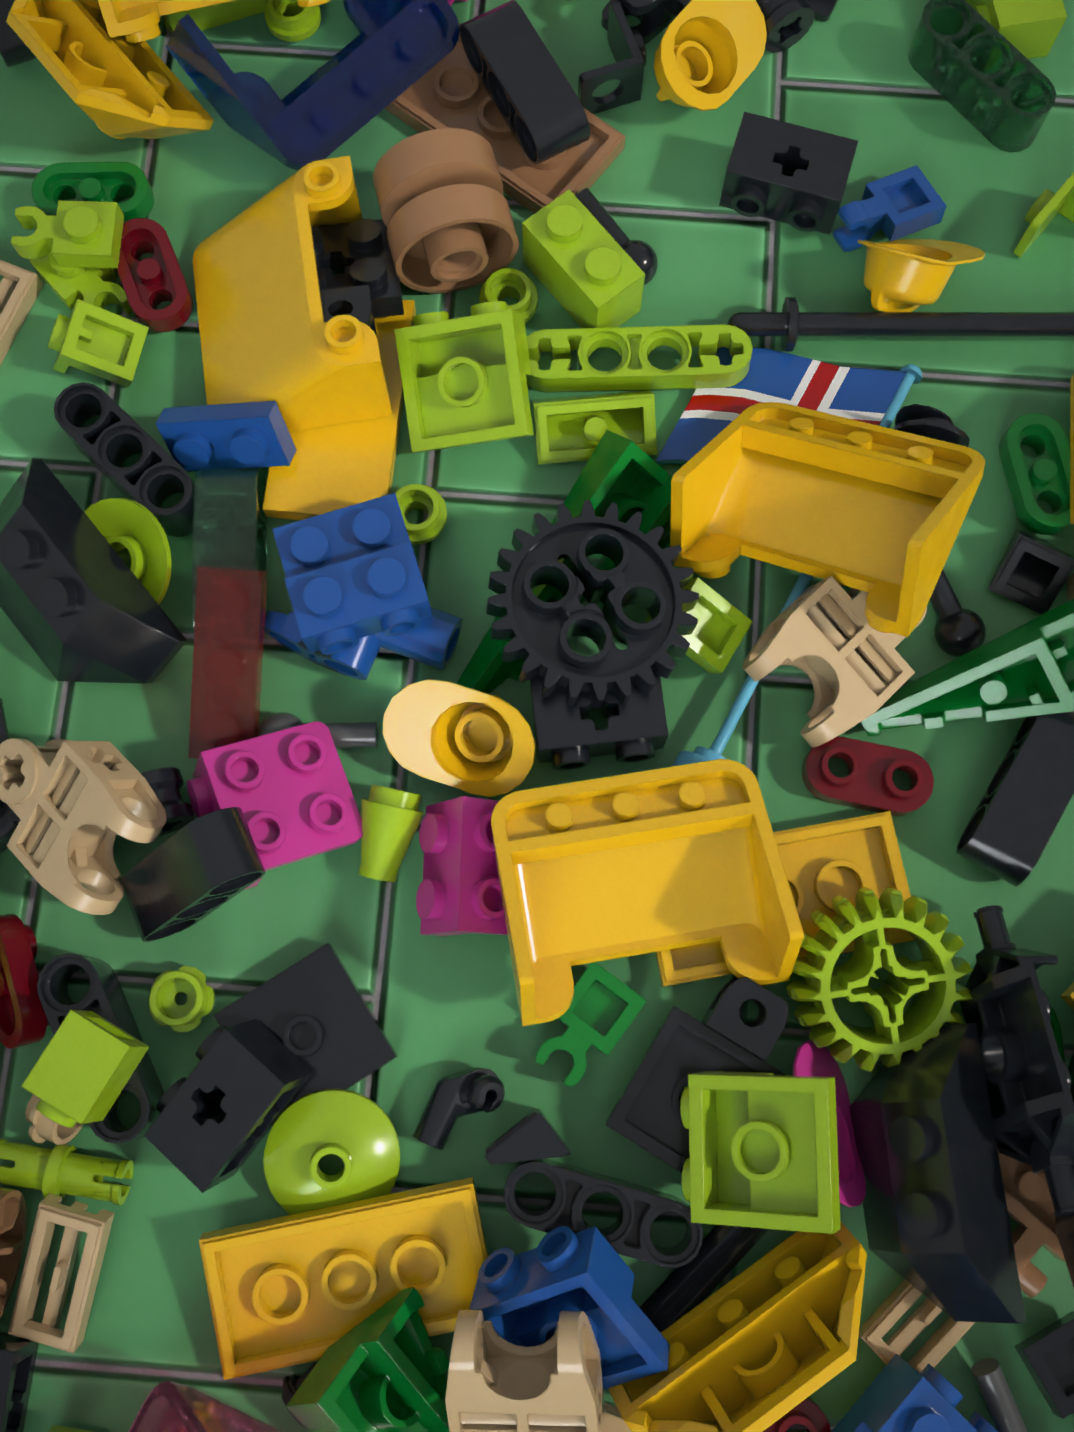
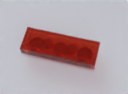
M207 565L197 567L188 758L199 759L202 751L257 737L267 571Z

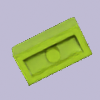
M650 390L532 400L538 464L589 460L606 430L633 441L647 455H657L654 393Z

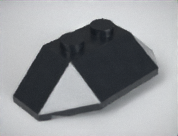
M32 458L0 505V607L57 681L152 683L187 642L186 638L44 461Z
M968 1023L941 1027L939 1030L940 1034L922 1044V1048L919 1051L909 1050L903 1052L899 1065L892 1067L883 1065L849 1107L856 1147L866 1179V1196L863 1200L869 1249L954 1321L1026 1322L977 1024Z

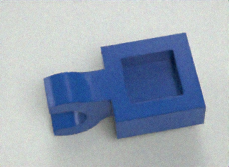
M915 165L867 183L862 201L850 202L839 209L838 215L846 226L834 230L832 236L843 252L853 251L861 247L862 244L857 243L858 240L868 241L879 230H882L891 242L941 223L947 206L919 167Z

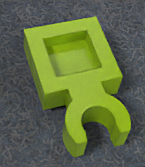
M58 200L56 216L45 215L42 210L33 206H22L15 209V216L23 229H36L33 234L26 237L12 236L11 244L19 256L26 259H39L51 252L59 267L118 268L124 214L118 202Z
M51 252L42 258L29 260L37 274L71 311L77 299H80L102 309L109 304H118L127 314L130 315L133 312L124 289L117 283L112 282L117 278L113 268L59 267Z

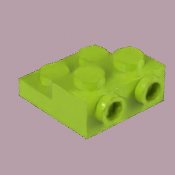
M491 301L470 306L471 316L449 319V312L445 311L423 313L413 316L414 326L394 329L412 453L534 436L526 376H531L532 374L524 314L513 309H507L505 301Z
M704 1071L688 1074V1086L684 1088L681 1096L680 1112L683 1126L689 1129L690 1158L686 1159L682 1170V1191L685 1200L690 1202L691 1223L834 1234L841 1230L835 1077L773 1075V1073Z

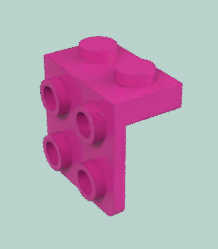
M319 721L202 751L192 775L193 779L187 781L190 803L197 818L225 808H241L265 872L354 844L363 836L362 819L330 730L324 723ZM262 877L244 890L257 886Z
M461 796L426 806V816L422 820L419 831V843L424 852L423 881L420 883L416 895V909L421 918L420 935L451 936L480 933L508 936L491 826L492 812L499 801Z

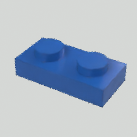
M276 401L163 408L155 423L173 459L185 471L290 466L297 450Z

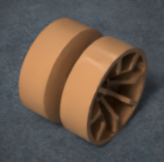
M460 128L427 130L400 141L380 158L373 172V185L382 220L387 227V240L395 271L404 285L426 293L461 291L484 283L493 272L506 268L513 261L518 251L519 240L508 202L503 196V184L493 148L483 136Z

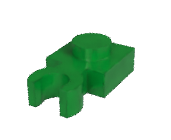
M596 962L591 963L574 986V996L570 1007L562 1016L557 1018L568 1026V1029L563 1036L553 1037L545 1041L536 1054L535 1062L542 1066L553 1051L558 1049L566 1050L573 1058V1068L566 1075L563 1083L569 1088L574 1086L585 1073L587 1065L585 1053L589 1047L593 1045L608 1056L647 1000Z

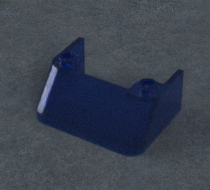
M343 0L348 17L361 34L282 100L261 76L251 72H238L234 74L189 14H186L178 21L166 48L230 128L285 166L293 170H299L308 163L327 158L447 56L457 44L459 22L447 0Z

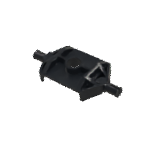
M997 905L982 907L976 910L977 912H974L973 915L976 919L984 948L975 955L977 962L965 986L970 990L969 994L972 999L960 1001L966 1024H977L998 1151L1003 1155L1032 1166L1033 1174L1045 1173L1055 1210V1217L1074 1216V1102L1070 1092L1071 1078L1066 1063L1060 1057L1051 1026L1049 1000L1045 992L1040 988L1036 969L1042 965H1056L1059 961L1057 955L1024 948L1016 949L1015 944L1010 941L1003 916V908Z

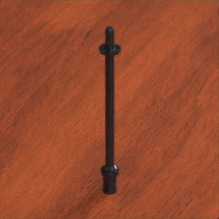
M785 297L782 312H738L729 318L727 325L742 329L748 336H781L783 351L792 352L797 343L798 336H1074V312H799L796 297Z

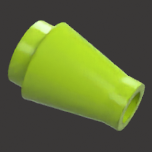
M371 784L368 799L361 798L363 836L361 837V862L358 875L386 882H396L401 863L425 813L419 811L422 795Z

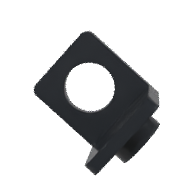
M619 1L609 4L607 34L608 44L616 63L580 74L578 80V98L583 108L592 114L641 100L643 72L646 65L645 45L638 30L631 31ZM614 79L621 81L612 93L603 97L592 96L593 91L600 84Z

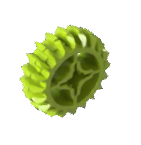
M864 887L858 889L855 908L847 898L841 895L833 897L832 906L836 916L832 919L818 910L811 912L812 922L821 929L814 938L803 932L804 939L801 946L808 952L806 957L797 956L792 972L804 976V978L793 981L786 987L787 994L793 1000L803 1002L795 1010L794 1016L802 1026H812L809 1038L817 1047L822 1048L830 1045V1055L840 1063H846L854 1056L855 1063L862 1070L871 1072L879 1058L882 1064L887 1067L899 1065L903 1052L909 1050L919 1051L922 1048V1044L940 1034L939 1030L945 1021L951 1025L963 1024L962 1016L954 1011L952 1006L954 1001L963 1002L972 999L969 994L970 990L956 983V979L969 974L973 970L968 961L961 957H955L965 945L961 936L953 932L944 933L949 924V919L936 910L927 913V901L915 895L903 901L902 893L890 887L885 888L878 900L873 890ZM884 928H898L908 931L916 941L923 960L912 961L906 956L895 957L893 945L885 940ZM854 940L855 946L851 958L845 964L834 967L841 952ZM883 967L889 971L885 981L879 979L882 986L874 991L868 986L871 976L878 979L874 972L878 968ZM919 992L912 1006L903 1014L906 1001L913 994ZM845 997L850 1003L863 1002L864 1011L872 1017L873 1027L855 1026L840 1020L834 1009L832 998Z

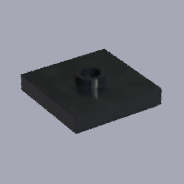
M330 943L325 944L214 1014L220 1026L226 1025L227 1027L256 1019L313 1071L289 1105L300 1097L318 1090H348L398 1057Z

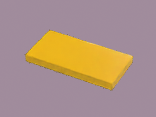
M402 299L404 315L374 318L392 414L387 417L289 432L297 450L290 466L269 467L263 503V511L266 517L304 520L391 494L404 403L394 329L414 326L413 316L416 315L414 300Z
M890 811L773 832L803 932L813 938L821 928L812 922L811 912L818 910L830 919L835 917L836 913L832 906L833 897L841 895L847 898L854 908L856 906L858 889L864 887L873 890L878 900L887 887L900 891L903 901L911 897ZM884 928L885 940L892 945L914 941L913 937L906 930ZM853 940L848 944L841 954L854 952L855 941ZM720 941L655 952L662 987L732 974L725 962ZM801 946L798 956L806 957L808 951Z
M474 1177L204 1232L199 1239V1246L223 1378L227 1380L320 1360L328 1347L403 1289L412 1287L419 1292L425 1304L418 1311L429 1337L454 1332L459 1310H469L480 1267L488 1257Z

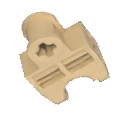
M832 576L807 588L775 618L753 646L742 666L754 682L764 678L778 666L782 665L797 667L809 677L814 688V701L807 713L810 720L801 729L800 734L811 747H817L836 738L874 714L915 673L895 649L905 636L879 632L869 626L864 612L868 592L851 588L846 593ZM926 607V609H925V612H924V614H923L921 620H920L919 623L916 625V627L923 621V619H924V617H925V614H926V611H927V607Z
M11 738L0 744V800L5 802L20 819L6 846L35 880L65 905L93 915H107L114 912L124 895L123 885L119 881L121 873L116 867L113 855L116 835L118 834L125 839L138 843H151L156 840L167 820L165 809L147 780L110 741L54 739L45 745H34L27 739Z
M459 1310L451 1348L445 1398L449 1431L602 1432L604 1392L600 1350L586 1313L584 1311H561L554 1335L543 1344L526 1347L514 1345L500 1337L495 1331L492 1321H484L481 1310Z

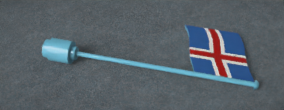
M753 347L749 372L741 382L735 386L725 388H696L659 454L656 463L658 465L686 464L745 409L765 402L786 403L890 428L912 384L921 382V369L914 364H907L899 371L841 367L768 348ZM719 348L716 356L719 357L720 365H731L733 357L730 356L729 348ZM804 573L800 574L780 614L807 589L813 576ZM749 675L747 676L710 749L697 746L694 752L680 751L672 766L726 759L721 754L759 680L754 682Z

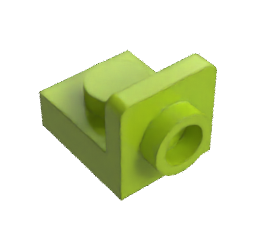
M77 299L69 317L59 313L56 317L47 348L58 352L53 370L65 374L68 366H72L128 388L133 381L149 327Z
M699 577L692 578L689 584L682 589L699 593V600L694 609L686 612L696 617L698 623L691 635H682L690 643L685 655L710 674L723 673L753 621ZM650 614L644 623L652 621Z

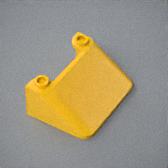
M350 155L308 163L212 233L196 247L192 262L207 405L276 401L289 432L387 417L392 414L379 344L374 331L351 315H338L331 318L328 322H324L311 226L350 223L363 219Z
M765 402L752 405L745 409L672 476L670 547L680 545L682 548L674 566L692 568L701 577L715 579L726 576L730 572L731 564L740 555L821 579L832 576L838 584L868 592L864 612L871 628L879 632L895 633L908 637L921 620L982 480L985 459L978 451L966 446L786 403Z
M717 759L520 790L506 795L494 807L491 816L492 835L522 1027L553 1021L568 1010L574 996V980L571 966L720 941L727 967L738 979L746 977L759 985L789 981L804 939V933L757 778L745 765L734 760Z

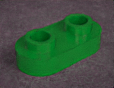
M129 162L55 163L45 167L36 175L31 188L35 204L45 215L56 216L58 200L66 201L74 198V201L118 202L124 214V222L135 218H146L154 205V194L144 172L138 166ZM131 197L129 200L119 203L122 199Z
M1041 413L1022 415L1010 425L999 443V455L1014 508L1020 522L1032 532L1041 535L1058 534L1071 525L1070 445L1063 427L1052 417ZM1021 445L1032 447L1037 457H1029L1024 454ZM1037 500L1048 502L1053 509V513H1046L1040 509Z

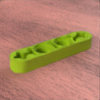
M726 324L543 329L534 331L527 336L532 375L526 376L529 387L543 392L725 388L735 386L745 378L749 372L753 347L751 339L745 331L736 326ZM669 346L678 351L681 355V361L672 369L662 370L651 365L648 361V355L657 347ZM691 347H699L698 367H690ZM599 348H612L620 354L622 360L613 370L598 371L588 362L592 352ZM718 348H729L730 356L733 357L731 365H720L719 357L716 356ZM571 350H578L579 370L571 371ZM552 352L551 369H539L538 361L540 360L541 353Z

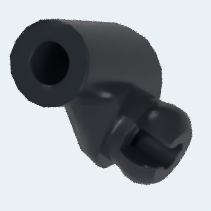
M479 1067L441 1078L435 1085L413 1137L429 1146L443 1150L458 1117L480 1111L489 1113L500 1107L505 1097V1087L502 1081L492 1070Z

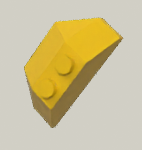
M98 0L14 1L6 22L74 103L108 136L120 140L127 137L158 139L210 130L214 119L146 41L129 43L126 41L125 35L109 38Z
M842 1222L841 1230L834 1234L797 1231L662 1331V1336L670 1344L668 1370L608 1388L629 1429L632 1432H763L855 1362L867 1253L861 1243Z

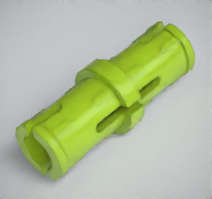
M0 1138V1159L15 1162L14 1167L0 1165V1184L42 1190L44 1198L49 1193L61 1196L62 1199L68 1194L112 1202L114 1205L119 1206L124 1204L131 1186L104 1182L103 1179L104 1176L133 1179L134 1163L130 1159L119 1160L79 1154L74 1145L68 1144L56 1145L53 1149L10 1142L7 1139Z

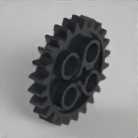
M585 500L580 517L573 518L563 503L558 504L554 524H551L544 516L537 513L534 515L532 523L533 536L517 528L513 532L512 545L515 551L503 548L499 550L497 565L503 571L490 573L488 588L497 593V595L487 599L486 614L502 618L492 624L490 635L495 640L511 639L503 648L501 659L504 663L520 658L525 661L519 677L522 683L532 679L537 674L545 678L541 696L547 698L559 685L566 688L567 706L573 707L580 691L589 692L594 709H600L606 692L612 690L619 703L625 705L631 697L632 683L640 691L648 695L656 684L653 672L668 679L676 667L671 656L683 658L687 652L690 643L682 635H691L697 626L698 619L686 612L694 609L699 600V593L683 590L682 588L689 584L694 571L692 568L673 567L682 550L680 545L671 546L663 550L658 546L664 531L662 526L652 529L647 534L639 530L642 513L637 511L624 523L618 521L617 504L611 503L605 516L597 517L590 500ZM593 554H602L609 557L614 562L616 568L599 570L593 567L586 557ZM562 558L567 559L573 567V572L565 564L558 562V560ZM539 585H550L558 589L563 598L556 602H544L533 594L532 589ZM582 596L590 603L585 607L581 604ZM598 601L604 604L602 611L595 604ZM627 605L641 606L650 614L652 621L636 623L624 614L622 607ZM612 635L619 642L625 644L627 648L624 650L618 649L612 641ZM575 636H585L597 645L599 653L592 656H581L569 647L567 641Z

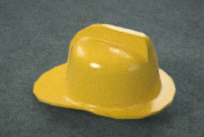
M691 0L669 24L655 52L653 69L657 84L660 87L656 94L659 101L671 100L674 104L700 111L716 110L728 101L755 70L764 54L767 31L764 15L757 1Z
M902 239L878 243L865 240L857 241V243L867 246L864 286L871 291L872 307L883 312H912L921 305L934 304L940 297L956 265L983 260L985 257V252L979 248L952 241L934 239Z
M426 679L408 684L395 694L384 713L383 736L390 754L403 768L420 777L452 786L471 794L492 797L509 793L524 782L533 766L535 742L530 725L518 709L497 695L487 694L449 681Z

